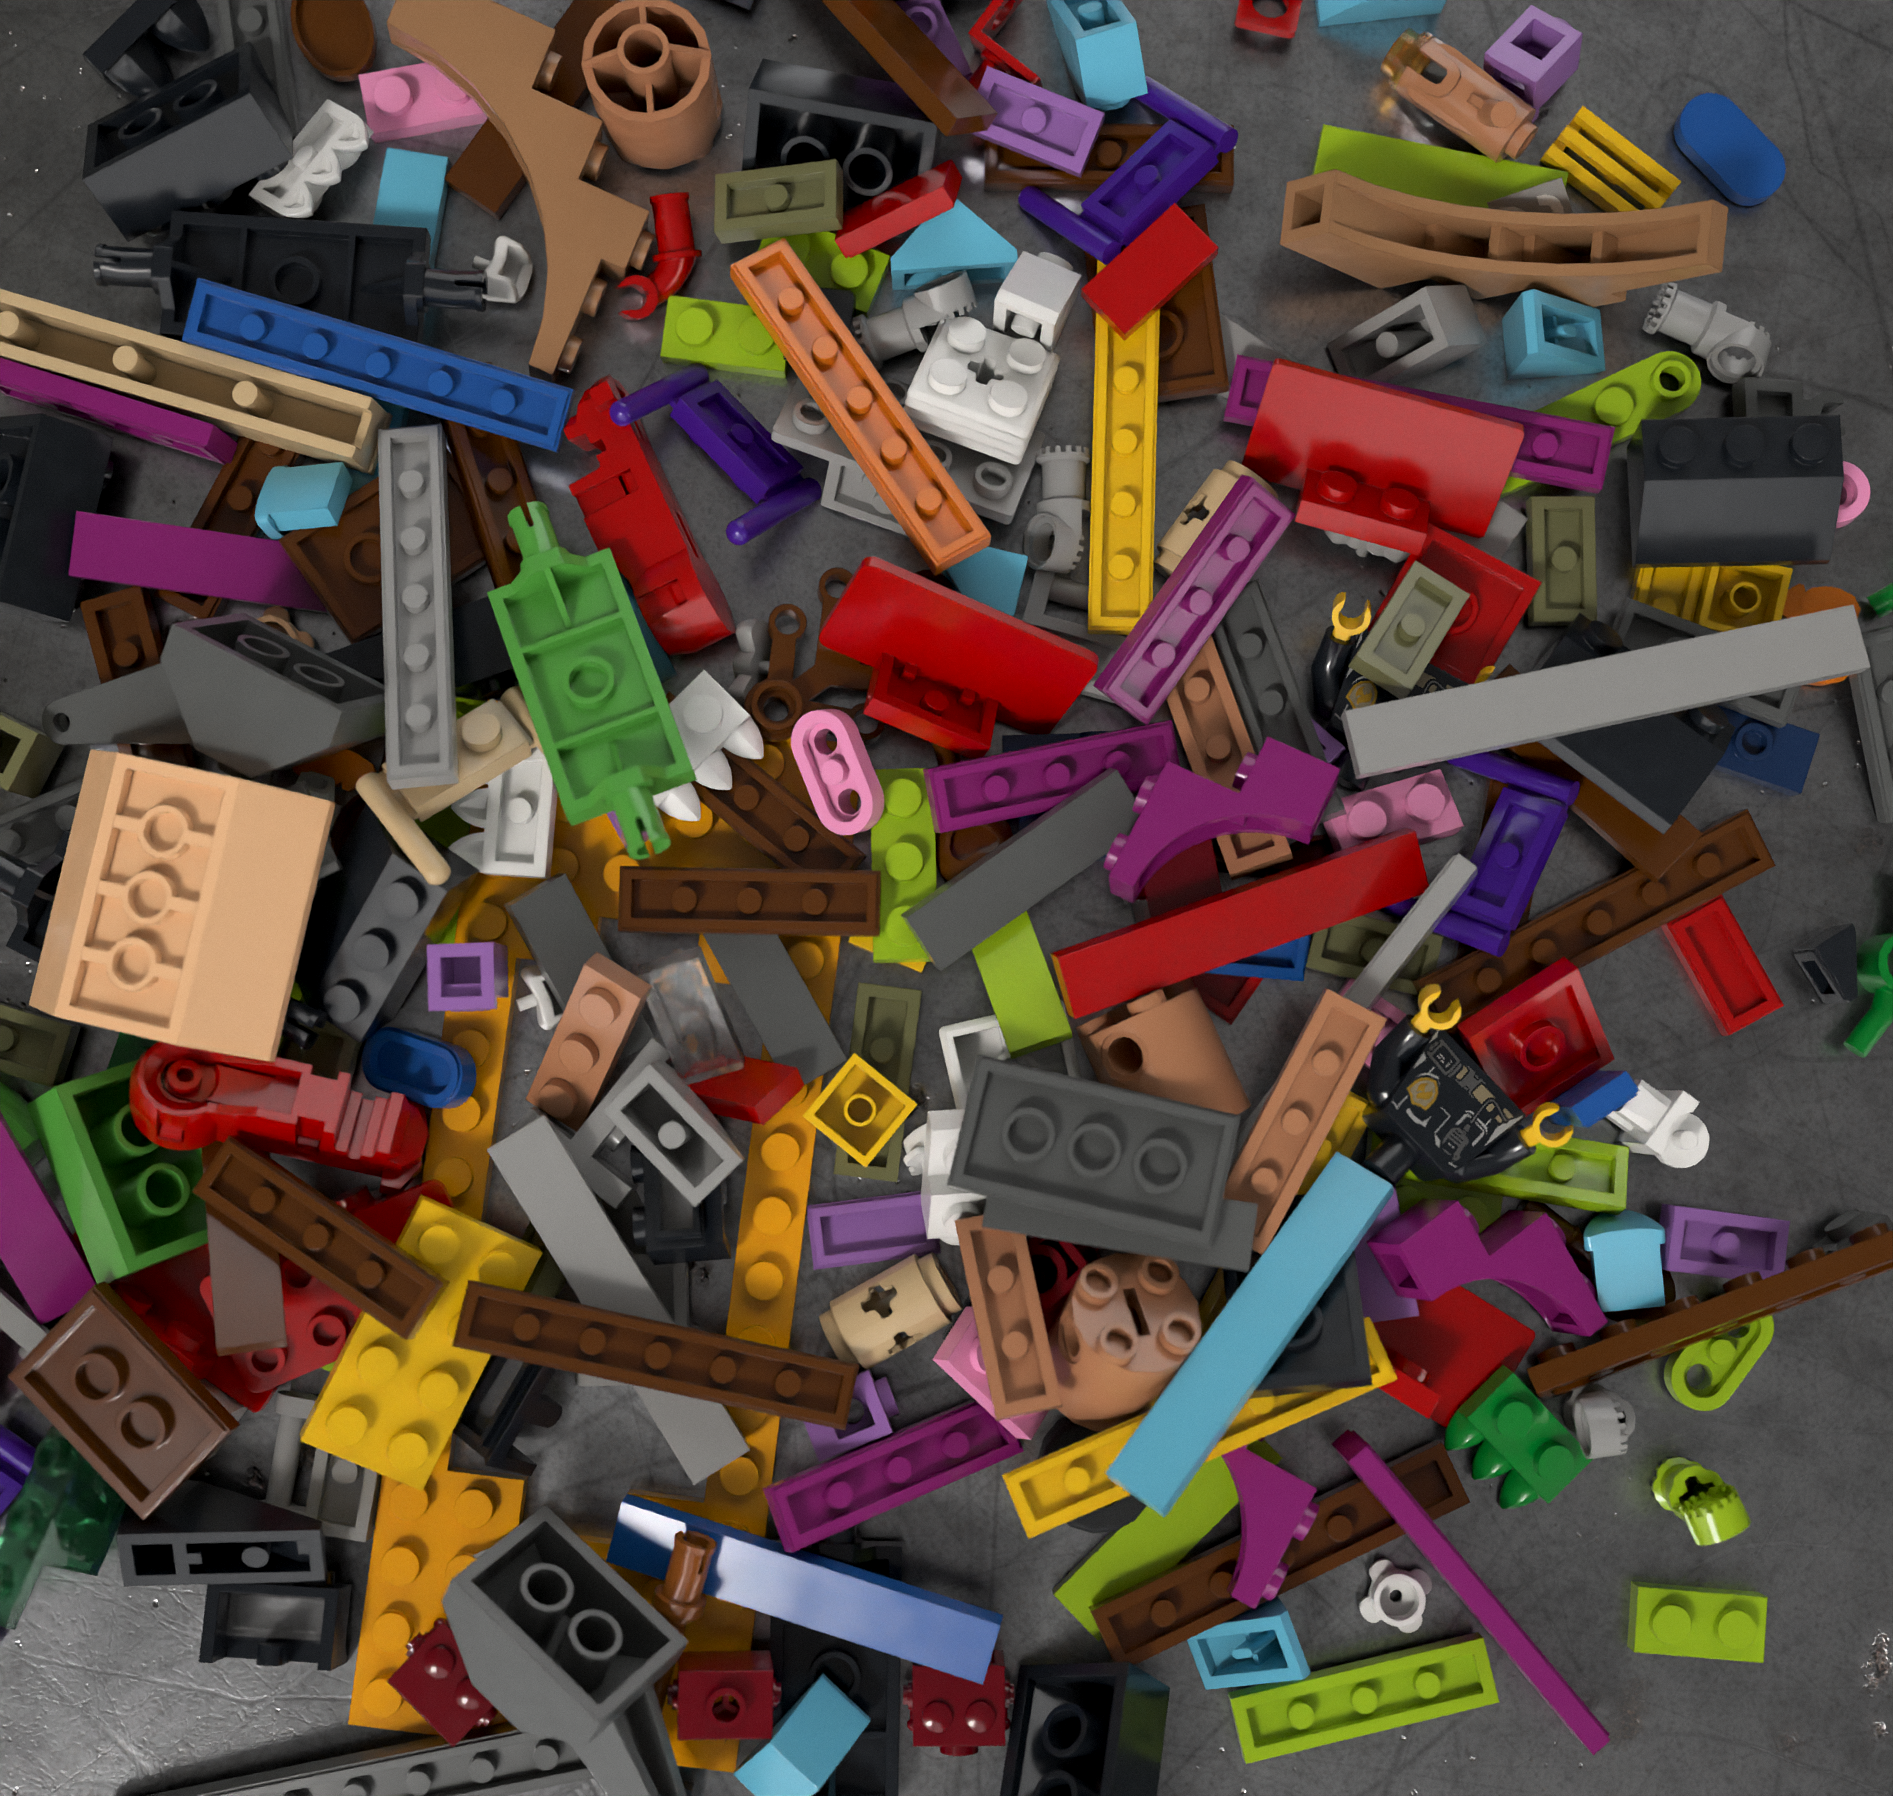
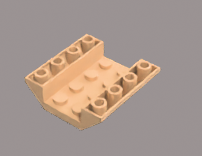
M90 750L29 1005L56 1017L174 1045L275 1062L336 802L240 778L123 753Z

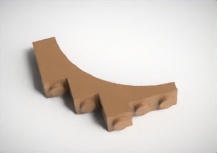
M396 0L387 19L391 43L436 68L475 101L506 140L530 185L544 231L548 271L543 318L528 364L530 377L555 383L559 371L570 375L578 359L584 339L575 336L583 314L595 317L602 302L608 282L600 279V274L602 273L621 282L627 277L631 266L639 270L643 269L656 236L646 231L648 228L649 211L584 182L586 178L597 181L610 146L601 142L603 137L602 120L539 92L540 89L547 92L552 90L562 66L563 56L556 53L555 29L492 0Z
M1334 169L1287 182L1280 245L1380 289L1430 278L1445 286L1466 285L1470 297L1476 300L1536 289L1583 305L1596 307L1626 301L1627 290L1722 272L1728 207L1712 199L1667 208L1614 213L1561 214L1506 211L1464 206L1417 197L1371 184Z

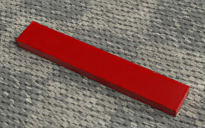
M1407 827L1051 953L1067 1013L1074 1019L1080 1018L1423 894L1429 887L1416 831Z

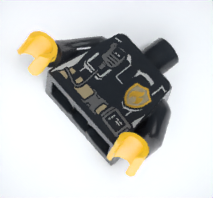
M1341 592L1333 600L1332 622L1334 626L1326 629L1311 665L1313 705L1316 713L1324 719L1322 728L1345 746V750L1334 764L1335 767L1340 768L1337 783L1353 791L1363 792L1371 776L1356 779L1341 715L1347 710L1400 699L1348 667L1370 632L1366 629L1371 620V603L1367 599L1362 614L1355 618H1348L1340 612L1346 600V592ZM1428 663L1406 698L1470 684ZM1495 666L1484 667L1478 674L1474 684L1486 681L1493 673ZM1434 763L1417 766L1415 768H1427L1428 766ZM1405 769L1393 771V773L1399 774Z
M1438 984L1427 985L1421 990L1418 996L1420 1011L1416 1015L1407 1014L1372 1051L1366 1085L1369 1103L1362 1113V1118L1382 1141L1363 1161V1166L1392 1184L1393 1187L1409 1170L1424 1182L1444 1178L1447 1181L1459 1184L1494 1176L1533 1155L1536 1152V1144L1541 1143L1547 1147H1559L1565 1145L1573 1134V1124L1564 1127V1129L1555 1134L1547 1133L1541 1128V1121L1546 1116L1552 1115L1560 1109L1559 1104L1553 1102L1541 1104L1535 1110L1532 1124L1524 1128L1519 1124L1526 1115L1445 1031V1029L1455 1025L1461 1016V1006L1458 999L1454 1000L1449 1008L1442 1013H1433L1428 1010L1430 1003L1442 991Z

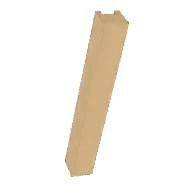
M0 289L1 358L215 425L224 432L250 438L326 462H343L346 468L374 475L378 463V429H388L393 416L387 413L372 397Z

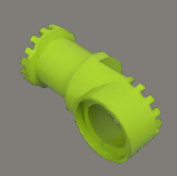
M1678 1455L1672 1456L1670 1459L1665 1458L1661 1465L1656 1466L1655 1470L1657 1473L1652 1478L1653 1483L1650 1486L1651 1491L1654 1493V1499L1662 1508L1673 1511L1677 1517L1686 1522L1696 1545L1704 1546L1722 1542L1736 1536L1749 1527L1751 1520L1734 1485L1726 1484L1715 1471L1703 1468L1698 1462L1689 1461ZM1690 1477L1697 1481L1698 1485L1692 1488L1693 1496L1689 1497V1500L1684 1501L1679 1497L1687 1492V1486L1684 1481Z

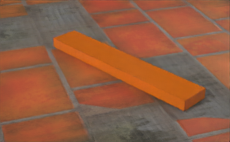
M785 237L731 264L730 278L933 574L936 576L988 547L991 534Z

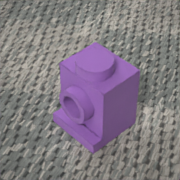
M1531 5L1485 52L1483 70L1536 109L1535 116L1531 121L1533 123L1539 117V109L1578 69L1583 33L1572 28L1565 20L1553 17Z
M495 942L427 945L428 1011L470 1012L497 1009V998H509L507 946Z
M870 1369L857 1373L852 1398L861 1402L864 1408V1415L858 1422H847L845 1430L804 1422L819 1462L893 1432L889 1418L900 1414L887 1377L874 1381Z

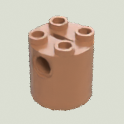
M626 0L616 3L594 22L584 40L581 63L598 117L603 121V131L606 138L616 149L617 154L623 161L629 164H637L641 167L666 170L688 164L694 159L705 157L710 153L714 145V137L721 124L723 107L705 30L688 10L670 0Z
M1191 977L1165 986L1149 995L1138 998L1075 1027L1081 1045L1099 1083L1235 1115L1251 1106L1197 987L1194 986Z
M1115 1253L1095 1260L1082 1269L1047 1335L1062 1407L1057 1409L1073 1423L1096 1432H1101L1150 1411L1196 1347L1201 1336L1198 1303L1185 1280L1180 1277L1179 1268L1174 1261L1140 1254Z

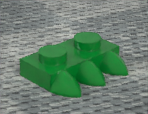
M1503 1364L1457 1409L1449 1421L1444 1436V1447L1447 1451L1467 1449L1482 1442L1472 1464L1471 1477L1474 1480L1492 1479L1510 1471L1505 1478L1499 1496V1506L1502 1509L1520 1508L1535 1502L1539 1498L1549 1504L1593 1460L1585 1458L1579 1442L1526 1385Z

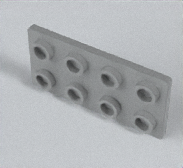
M880 374L900 405L904 408L910 385ZM798 377L773 426L771 439L779 444L829 461L821 500L822 506L906 535ZM1034 429L1021 462L1015 465L919 430L975 513L1003 524H1010L1036 463V450L1042 448L1045 434Z

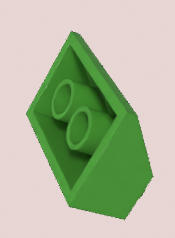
M138 1060L55 1086L26 1105L97 1284L103 1281L109 1284L208 1244L205 1200L192 1192L203 1176L201 1148L182 1151L164 1148L151 1142L136 1127L130 1111L129 1090L131 1072Z

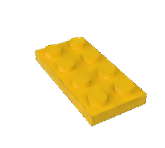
M421 1194L396 1245L450 1282L414 1339L404 1340L362 1310L299 1435L300 1441L423 1491L491 1356L490 1354L452 1346L468 1280L523 1291L542 1255V1251L531 1243Z

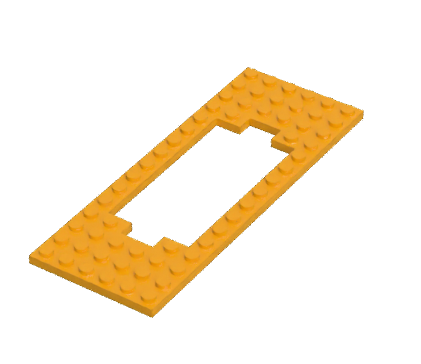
M763 739L764 757L751 760L817 814L793 755L791 739L781 742H771ZM826 740L827 746L834 752L837 742ZM484 784L477 789L488 788V784ZM853 790L850 794V803L857 811L859 794ZM557 795L551 877L557 873H565L599 936L601 934L603 918L618 920L620 866L781 868L701 801V819L699 821L679 820L669 816L657 807L664 829L670 837L671 845L663 852L656 854L653 844L649 839L645 844L650 857L636 860L629 857L627 848L622 843L607 814L571 826L559 795ZM471 824L469 835L484 832L485 829ZM854 834L843 835L853 844ZM478 872L459 905L454 944L495 942L506 945L508 952L509 998H497V1009H490L489 1011H445L441 1040L459 1045L470 1053L476 1066V1083L471 1096L459 1107L452 1109L432 1108L429 1125L430 1138L426 1147L422 1183L431 1179L441 1181L445 1185L457 1211L485 1223L494 1162L487 1149L496 1144L520 962L521 959L534 960L504 904L547 879L495 876ZM699 934L694 980L731 985L703 934ZM779 936L830 1027L841 937ZM763 1043L761 1060L774 1062ZM824 1075L806 1084L800 1092L764 1125L752 1123L726 1336L790 1349L807 1216L806 1208L809 1200L817 1128L805 1119L803 1115L822 1093ZM725 1405L749 1443L750 1450L707 1477L705 1498L630 1489L627 1492L637 1497L766 1538L770 1508L763 1488L773 1484L781 1417ZM453 1432L423 1491L384 1475L381 1477L348 1725L441 1736L387 1680L408 1658L405 1655L408 1651L405 1646L419 1632L422 1635L429 1632L434 1627V1621L437 1618H447L442 1599L451 1579L476 1560L472 1555L492 1547L523 1522L529 1476L453 1467L457 1438ZM578 1535L606 1562L612 1539ZM606 1562L652 1606L654 1590L658 1585L663 1584L664 1580ZM702 1593L706 1598L704 1613L700 1619H696L686 1625L683 1636L689 1642L684 1651H752L757 1611ZM678 1661L675 1664L670 1684L673 1683V1679H677ZM729 1695L730 1701L735 1700L734 1697ZM666 1696L662 1716L677 1766L734 1773L738 1764L741 1739L677 1740L676 1710H672V1705H667ZM720 1696L719 1698H717V1699L715 1700V1703H717V1702H719L720 1700H722V1696ZM499 1711L487 1726L509 1722V1720ZM475 1724L471 1729L480 1728V1727H485V1726H484L483 1724H481V1725L478 1727V1726Z

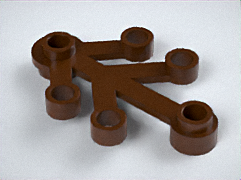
M831 568L824 572L820 578L817 591L818 598L822 603L819 635L823 623L839 599L828 594L826 584L833 580H839L847 586L853 575L844 568ZM931 570L915 572V574L953 590L948 579L941 573L935 576ZM781 604L774 608L769 616L768 633L772 639L768 677L750 689L744 703V710L758 726L762 739L771 742L791 739L796 722L804 714L811 711L837 709L849 715L852 720L858 715H862L865 703L857 704L850 709L811 700L829 687L868 692L873 667L863 665L860 661L823 646L819 641L818 635L815 665L793 680L795 647L804 637L807 626L804 612L793 604ZM790 616L798 622L799 629L795 633L784 634L777 629L775 622L780 617ZM770 702H779L786 707L788 715L780 721H773L765 715L763 709ZM874 719L877 728L873 732L865 734L859 732L864 745L872 744L880 738L884 729V722Z

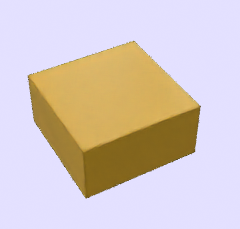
M1780 565L1706 567L1693 622L1717 632H1724L1781 620L1793 569Z
M853 1053L805 1112L803 1117L866 1168L918 1103L857 1053Z

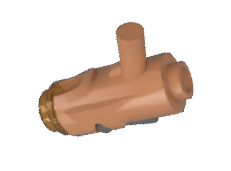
M1412 28L1406 29L1392 45L1382 62L1380 72L1390 78L1389 86L1496 163L1501 162L1507 155L1514 160L1519 158L1538 131L1539 127L1531 122L1536 112L1534 107L1501 85L1454 47L1444 44L1428 31L1419 34Z

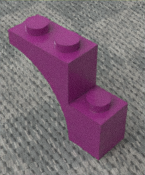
M1267 736L1258 755L1248 751L1243 758L1232 784L1233 788L1240 791V793H1237L1167 761L1158 779L1148 776L1143 782L1132 808V811L1139 814V817L1130 835L1127 836L1120 832L1109 849L1103 868L1111 871L1109 874L1110 893L1134 904L1144 886L1164 864L1196 844L1224 835L1237 833L1275 834L1309 845L1336 790L1340 768Z
M1422 1198L1366 1241L1397 1297L1433 1301L1443 1293L1459 1285L1476 1280L1491 1279L1511 1288L1526 1299L1543 1317L1552 1332L1590 1337L1608 1322L1596 1301L1597 1292L1594 1285L1578 1270L1565 1247L1567 1241L1564 1232L1553 1219L1548 1217L1546 1212L1508 1210L1486 1227L1484 1231L1479 1233L1480 1230L1476 1219L1464 1206L1460 1205L1458 1200Z
M1265 1437L1258 1439V1441L1262 1442ZM1248 1444L1221 1455L1236 1487L1242 1522L1239 1557L1227 1591L1232 1597L1256 1609L1262 1596L1272 1601L1277 1594L1289 1569V1565L1281 1561V1558L1292 1537L1300 1541L1305 1538L1317 1516L1320 1505L1311 1501L1317 1488L1247 1450Z

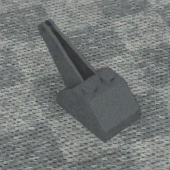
M246 613L172 623L160 664L54 700L45 707L42 714L43 729L46 735L57 744H193L196 750L217 760V767L221 771L244 780H253L257 776L276 771H286L291 767L314 762L386 734L385 692L382 683Z
M543 1505L453 1577L442 1599L444 1610L471 1683L520 1732L569 1741L607 1796H687L653 1684L677 1663L689 1641L552 1510Z

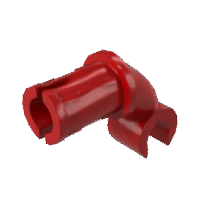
M689 192L660 194L649 198L650 205H652L658 254L653 255V262L658 264L655 270L646 277L641 275L626 277L614 288L616 290L633 287L641 294H645L639 309L620 311L618 315L631 321H638L649 316L658 305L666 302L668 297L674 296L682 288L697 258L703 257L702 250H695L688 201L690 199Z

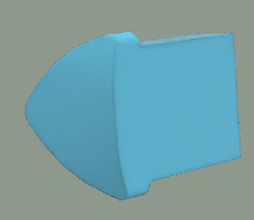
M343 462L289 467L288 465L274 466L267 475L260 491L255 508V520L264 533L276 541L293 530L338 526L353 479Z
M1625 1209L1619 1215L1599 1213L1586 1226L1583 1239L1585 1250L1590 1251L1593 1285L1597 1292L1596 1301L1602 1312L1665 1306L1660 1244L1666 1242L1664 1227L1653 1219Z

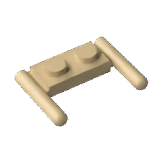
M513 686L506 690L500 701L496 702L492 698L456 720L459 783L392 790L387 782L386 762L382 764L383 771L378 774L375 772L367 773L356 783L355 788L425 880L431 885H440L446 882L450 876L451 869L414 820L418 819L420 822H423L530 757L532 755L531 749L537 746L544 755L520 686Z

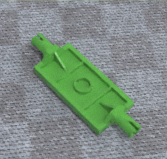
M540 501L529 502L527 506L534 522L532 527H529L521 506L511 510L507 516L509 526L513 529L523 557V561L520 564V573L511 584L489 591L487 594L571 826L615 811L627 844L629 857L636 860L650 857L642 832L647 831L656 854L663 852L671 845L670 837L664 829L653 796L695 781L697 778L610 548L588 556L570 554L566 548L560 547L549 517L547 505Z

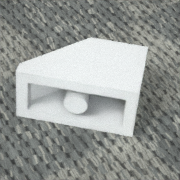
M1023 251L996 295L992 330L1015 339L1029 338L1035 340L1045 350L1053 352L1077 299L1082 275L1073 272L1072 265L1059 256L1041 252L1037 257Z

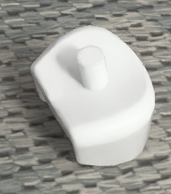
M502 235L494 242L492 260L489 261L475 256L472 268L486 270L488 295L482 294L483 298H486L487 301L516 303L524 297L527 291L533 265L529 251L522 244Z
M537 964L527 965L521 969L520 975L532 994L516 999V1003L520 1012L536 1006L539 1026L544 1030H551L559 1024L563 1011Z

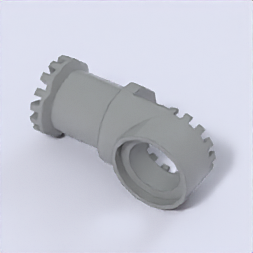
M965 270L950 273L923 284L913 291L914 295L902 300L901 307L869 319L864 314L853 318V326L856 330L855 335L858 338L862 337L857 339L859 345L865 343L866 347L862 348V350L876 370L883 368L884 360L917 348L921 353L926 352L931 342L927 326L936 325L938 321L940 323L946 322L945 319L948 317L950 320L954 319L953 312L957 310L960 316L964 315L963 307L965 306L967 311L970 312L973 310L972 306L976 308L979 305Z
M1675 282L1662 284L1656 298L1661 300L1654 299L1652 303L1658 307L1657 309L1650 308L1647 313L1648 316L1645 318L1642 327L1645 332L1653 335L1658 331L1691 345V353L1707 359L1708 370L1722 382L1734 385L1744 377L1759 378L1762 376L1772 345L1771 339H1769L1770 334L1768 332L1764 334L1765 328L1760 325L1757 329L1754 327L1756 322H1748L1745 319L1727 313V305L1722 302L1714 301L1711 304L1678 290V284ZM1737 346L1749 350L1755 357L1746 360V358L1737 360L1736 356L1731 355L1729 357L1723 349Z
M1066 445L1064 452H1061V446H1055V452L1054 447L1047 446L1036 450V461L1042 466V501L1036 504V515L1032 517L1026 526L1022 542L1023 555L1028 556L1027 565L1032 569L1069 573L1070 569L1074 570L1076 564L1073 562H1080L1081 556L1077 555L1078 551L1083 552L1084 546L1079 545V541H1084L1082 518L1091 516V503L1086 500V465L1091 463V452L1089 448H1081V446L1077 445L1072 447V451L1071 445ZM1050 535H1055L1053 550L1048 549V545H1052L1053 541L1049 539Z
M1597 1383L1573 1390L1571 1395L1565 1398L1566 1400L1561 1406V1410H1563V1415L1561 1416L1563 1421H1565L1566 1428L1577 1435L1585 1458L1588 1460L1626 1454V1449H1628L1626 1440H1628V1436L1635 1429L1636 1416L1632 1405L1622 1399L1616 1392L1606 1390Z

